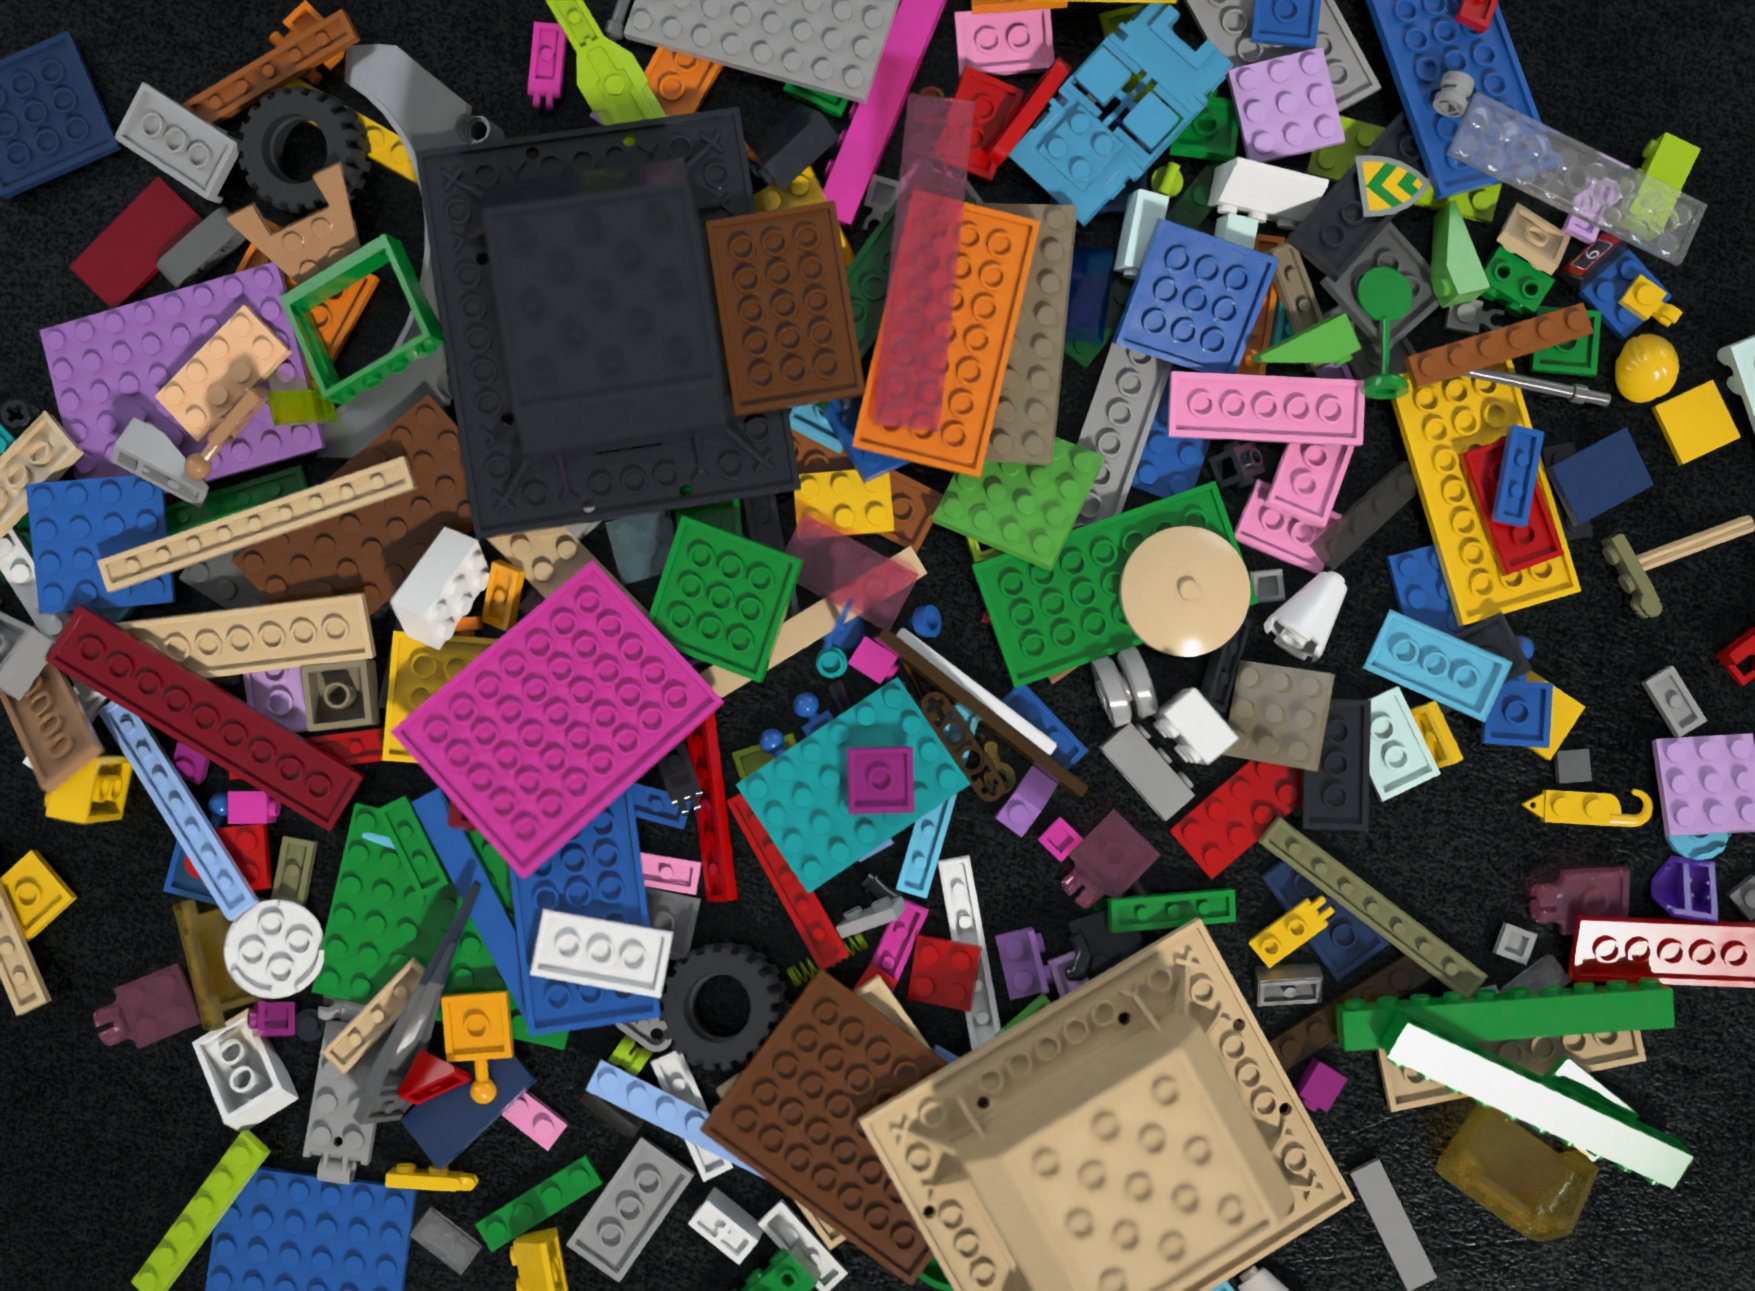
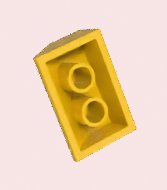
M97 756L53 792H47L45 797L46 816L84 824L121 820L133 769L126 756Z
M557 1227L517 1236L513 1246L510 1247L511 1262L513 1266L517 1265L519 1278L516 1279L517 1291H569Z

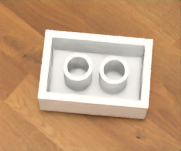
M444 527L390 601L407 637L440 650L445 641H448L453 636L459 621L470 612L478 594L488 586L490 571L478 540Z
M1195 688L1180 689L1158 708V713L1152 715L1156 719L1153 723L1154 727L1164 738L1169 737L1176 742L1177 746L1174 749L1186 763L1189 761L1190 763L1208 765L1238 739Z

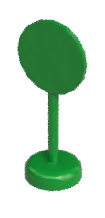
M1376 267L1363 275L1358 282L1356 291L1358 303L1364 313L1373 320L1381 322V374L1372 375L1364 380L1362 394L1373 399H1395L1409 392V384L1406 378L1397 374H1389L1390 322H1395L1406 315L1411 308L1413 294L1407 279L1397 270L1388 267Z

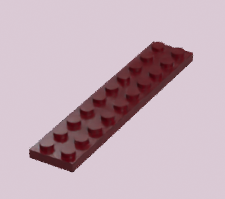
M83 604L77 606L45 660L329 832L334 828L365 777L363 773Z

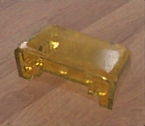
M1478 1103L1445 1148L1435 1166V1170L1444 1179L1522 1235L1538 1242H1545L1572 1234L1600 1169L1589 1161V1157L1577 1150L1557 1153L1505 1116L1500 1109L1492 1105L1490 1108H1486Z

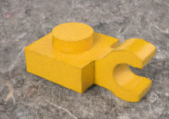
M1641 274L1634 279L1618 301L1620 305L1642 321H1646L1652 315L1666 327H1669L1671 323H1676L1682 314V311L1677 307L1664 303L1662 300L1667 293Z

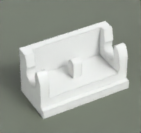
M716 1187L712 1189L704 1203L698 1207L688 1225L738 1265L758 1243L764 1231L754 1217Z

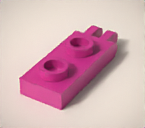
M534 22L528 80V96H533V109H541L542 97H546L545 108L546 110L553 111L555 98H561L567 37L559 24Z

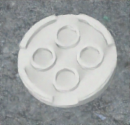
M279 899L257 903L236 918L226 934L224 960L230 976L242 989L263 998H282L303 990L315 979L324 962V950H321L324 936L320 923L309 910L292 901Z

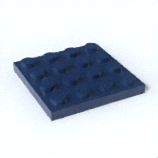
M65 31L0 60V196L2 198L8 199L122 149L119 141L115 139L114 129L72 33Z

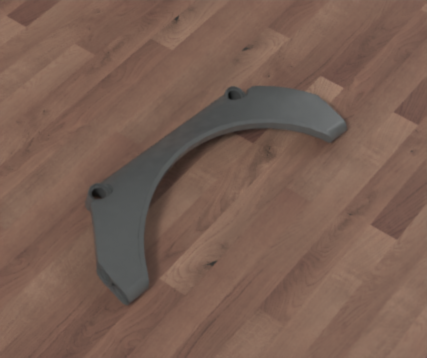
M352 45L346 49L344 82L366 96L383 113L395 129L410 157L417 176L420 192L416 151L505 139L504 132L500 127L483 116H471V105L397 45ZM487 131L486 136L482 139L484 132ZM424 213L425 250L419 283L444 337ZM486 255L480 256L477 261L478 264H487L489 257ZM412 309L406 325L391 352L422 334ZM445 343L437 347L436 352L432 355L418 358L411 362L409 368L405 371L389 375L383 379L381 385L372 389H365L356 395L357 398L343 404L321 420L327 449L318 451L316 458L327 461L348 462L429 392L446 411L451 409V400H454Z

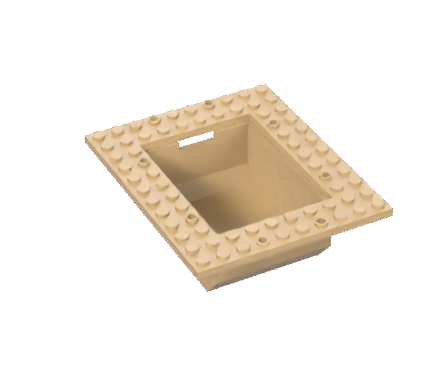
M1198 917L858 1118L954 1291H1210L1355 1201L1208 931ZM1122 1012H1127V1020L1119 1023V1015ZM1236 1019H1241V1026L1238 1029H1234L1233 1022ZM980 1097H987V1104L983 1107H978L977 1100ZM1287 1103V1110L1284 1113H1280L1279 1108L1281 1104ZM931 1205L934 1207L932 1214H923V1209L926 1206Z

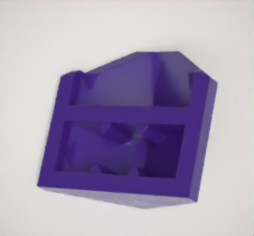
M1671 855L1651 879V897L1673 917L1717 923L1718 907L1715 862Z

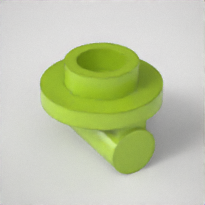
M1168 162L1167 166L1160 167L1154 172L1151 178V187L1154 193L1172 198L1181 191L1183 177L1179 171L1180 165Z

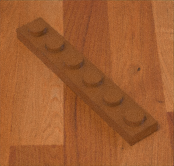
M340 9L184 102L182 105L205 121L217 126L258 102L264 95L275 92L276 89L292 82L361 41L348 13Z
M1579 303L1409 356L1403 359L1413 390L1573 341L1594 332L1584 303Z

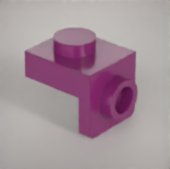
M178 741L172 763L181 777L199 785L206 778L210 760Z
M265 1000L255 1002L253 1009H249L247 1015L248 1029H253V1037L295 1035V1002H265Z

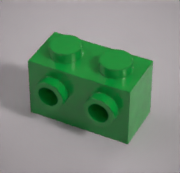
M1499 246L1490 254L1483 265L1490 288L1480 296L1487 300H1496L1505 306V311L1514 317L1527 318L1535 313L1555 279L1533 268L1523 259Z

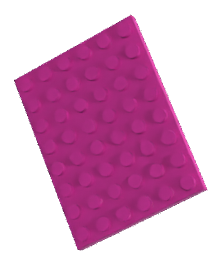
M591 560L390 732L520 877L525 880L722 706L724 701L603 570Z

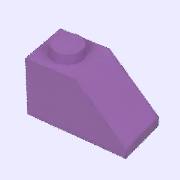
M1031 765L994 817L1020 837H1023L1046 805L1058 784Z

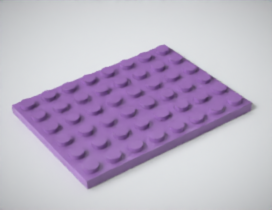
M274 262L40 330L63 428L84 452L72 465L76 480L135 475L110 462L115 443L133 417L143 422H149L158 430L164 432L185 459L191 454L202 452L209 441L206 440L204 443L197 442L155 396L243 305L249 306L292 353L260 385L272 394L271 397L232 443L225 445L211 461L212 469L210 474L202 480L208 483L327 449L304 353L279 298L288 292L284 272Z

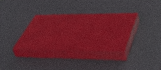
M158 176L69 268L109 307L114 309L124 306L160 271L157 268L159 259L204 219Z

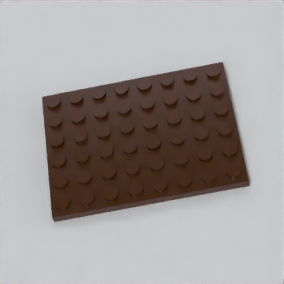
M820 967L773 1029L769 1038L764 1041L759 1051L752 1057L702 1123L700 1131L909 1285L914 1283L934 1256L858 1118L949 1065V1063ZM980 1097L977 1100V1106H985L988 1102L987 1097ZM931 1205L926 1206L923 1209V1214H932L934 1207Z

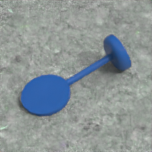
M850 598L832 632L822 637L825 643L824 652L827 653L831 646H837L845 653H849L857 649L863 640L865 626L859 615L843 624L855 599Z

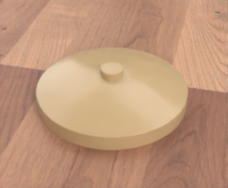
M1193 526L1173 527L1148 537L1131 553L1120 578V605L1124 618L1133 633L1152 649L1172 656H1197L1219 648L1238 631L1249 608L1250 580L1240 555L1225 539L1203 528Z

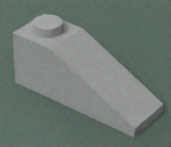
M133 417L115 443L110 462L200 509L204 505L209 490L207 484L202 479H193L186 473L184 468L186 459L164 432L158 430L149 422H143Z

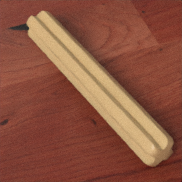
M1746 515L1636 555L1644 571L1753 532L1755 524L1752 517Z

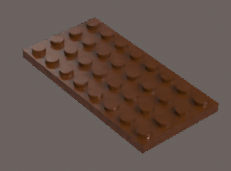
M429 392L323 482L326 483L405 456L408 458L417 489L247 546L231 561L271 604L365 592L370 616L397 593L444 527L467 535L474 529L458 424Z

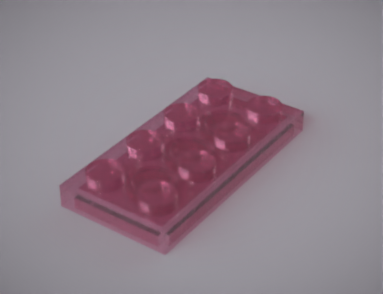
M806 514L801 518L784 551L805 559L797 584L842 608L845 607L850 598L855 599L850 612L882 629H891L919 574Z

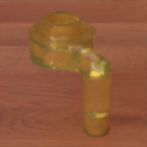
M988 741L983 745L984 753L996 771L1002 772L1005 775L1003 795L1013 789L1016 775L1008 764L1001 763L997 752V744ZM987 767L985 772H989L990 769ZM984 774L983 782L985 787L995 794V786L998 784H995L994 781H989Z

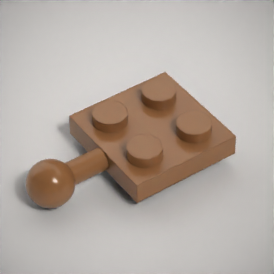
M263 386L252 389L249 387L246 391L242 389L230 402L234 408L225 415L221 414L209 427V430L213 433L207 439L209 441L207 446L201 453H194L187 457L184 463L186 473L193 479L207 477L211 472V461L225 445L232 443L272 394Z

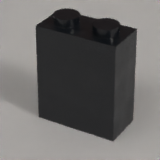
M798 103L746 151L749 171L758 181L762 179L767 186L770 187L774 184L776 187L784 190L840 137L821 112Z

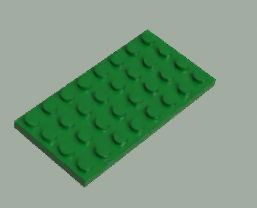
M1216 481L1070 531L1051 571L1008 553L971 565L1013 688L1144 643L1133 633L1124 618L1119 599V584L1123 568L1131 553L1140 543L1153 534L1179 526L1203 528L1225 539L1243 560ZM1251 581L1249 606L1258 603Z

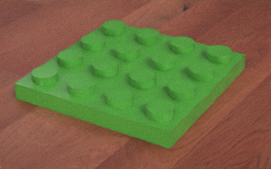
M1055 437L1053 466L984 462L980 478L955 473L932 517L933 523L1051 571L1101 470L1105 456Z

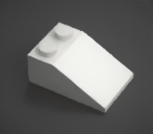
M249 1008L192 1042L224 1124L239 1132L249 1130L299 1099L289 1073L267 1037H253V1029H248L247 1015Z

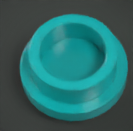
M831 646L827 653L821 649L816 657L818 671L828 678L841 676L848 666L846 653L837 646Z

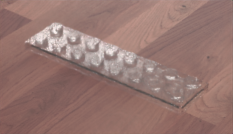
M1479 92L1472 96L1447 152V155L1675 266L1683 262L1708 206Z

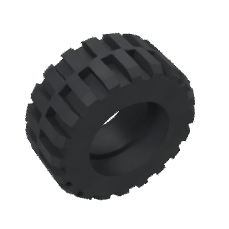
M294 86L292 89L286 87L275 90L276 96L266 94L260 98L259 102L262 105L260 107L252 106L247 114L251 118L248 123L242 122L240 131L244 132L243 141L238 140V151H243L244 157L239 159L241 170L249 172V175L245 178L249 186L258 188L257 195L261 199L271 202L272 206L281 210L312 214L329 206L315 180L311 179L307 182L296 181L288 172L283 158L284 143L289 132L301 122L312 121L320 127L327 143V157L322 169L341 161L347 193L349 192L350 196L349 202H351L356 197L353 190L355 188L362 189L366 182L361 177L363 171L369 172L371 162L366 161V153H371V146L369 142L363 140V136H366L368 133L364 124L356 122L359 117L352 108L345 107V102L337 97L300 86Z
M717 943L696 948L688 952L687 957L679 959L673 965L675 970L673 973L666 975L664 984L667 987L662 992V997L659 998V1001L664 1003V1010L661 1011L659 1021L665 1020L667 1029L663 1030L666 1040L673 1039L676 1043L672 1048L678 1055L685 1054L688 1056L687 1062L695 1066L701 1064L704 1066V1069L713 1071L717 1069H722L723 1071L731 1070L749 1063L783 1018L785 1011L789 1010V1000L784 999L783 991H787L785 981L780 982L777 976L780 971L775 964L770 965L767 962L768 957L762 952H755L752 950V947L744 944ZM717 975L735 977L745 987L750 998L751 1011L747 1025L741 1032L730 1037H720L712 1033L702 1022L698 1010V998L703 985L707 980Z

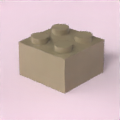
M363 659L301 667L308 731H327L382 724L381 710L378 707L379 691L375 660Z

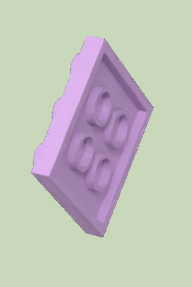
M1323 46L1228 71L1227 79L1248 160L1266 163L1345 142Z
M1753 733L1662 738L1652 741L1666 837L1755 832V745Z

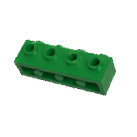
M795 1243L788 1250L784 1247L778 1250L769 1260L771 1265L762 1271L761 1268L756 1269L746 1279L747 1285L740 1291H810L817 1285L821 1272Z

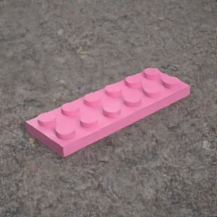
M1172 371L1170 372L1167 437L1361 446L1363 445L1365 396L1362 394L1364 380Z

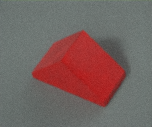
M420 1049L398 1090V1097L419 1105L471 1081V1074Z

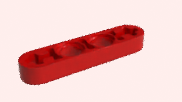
M1059 56L1049 66L987 150L985 156L995 165L999 166L1007 158L1071 71L1072 66Z

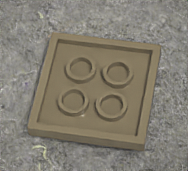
M1240 660L1228 727L1238 739L1223 751L1222 755L1318 772L1335 675Z

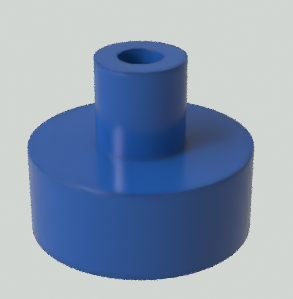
M933 605L917 607L914 610L913 617L908 619L909 629L915 630L916 634L921 638L937 636L941 630V616L938 609Z

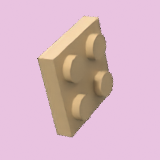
M1517 202L1510 210L1496 241L1501 243L1508 252L1516 253L1526 259L1533 268L1552 275L1560 264L1571 236Z

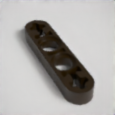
M940 692L927 693L920 703V709L924 717L968 779L975 793L985 801L997 800L1004 791L1002 778L948 698ZM931 697L934 700L941 699L944 704L940 708L945 716L949 711L954 716V718L945 720L939 728L934 724V721L940 720L935 712L928 713L926 710L929 706L927 700ZM955 723L961 727L962 737L959 741L949 742L945 739L944 729L948 724ZM973 750L979 754L980 764L977 768L967 769L963 766L962 756L966 751ZM985 765L990 769L989 772L984 773L989 781L996 780L998 783L995 786L996 793L992 796L988 792L984 794L981 792L980 789L983 788L984 784L979 777L975 781L970 777V775L980 772Z

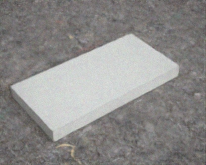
M543 909L530 975L661 998L674 932Z

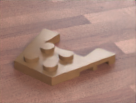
M341 161L315 172L312 176L329 204L325 208L277 231L270 229L255 203L229 214L226 218L234 228L298 285L361 248L356 223L352 216L349 202L350 196L349 192L347 193Z

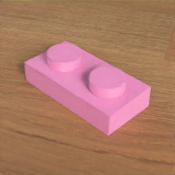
M641 852L646 887L697 894L702 862Z
M528 1090L502 1114L504 1118L547 1151L569 1124L567 1120Z

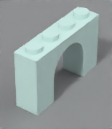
M1138 189L1128 195L1114 266L1115 271L1124 273L1123 277L1135 280L1157 218L1165 219L1169 196L1143 189ZM1229 212L1217 219L1214 236L1253 249L1259 220Z

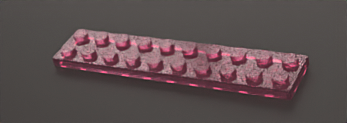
M909 94L873 425L939 432L975 101Z

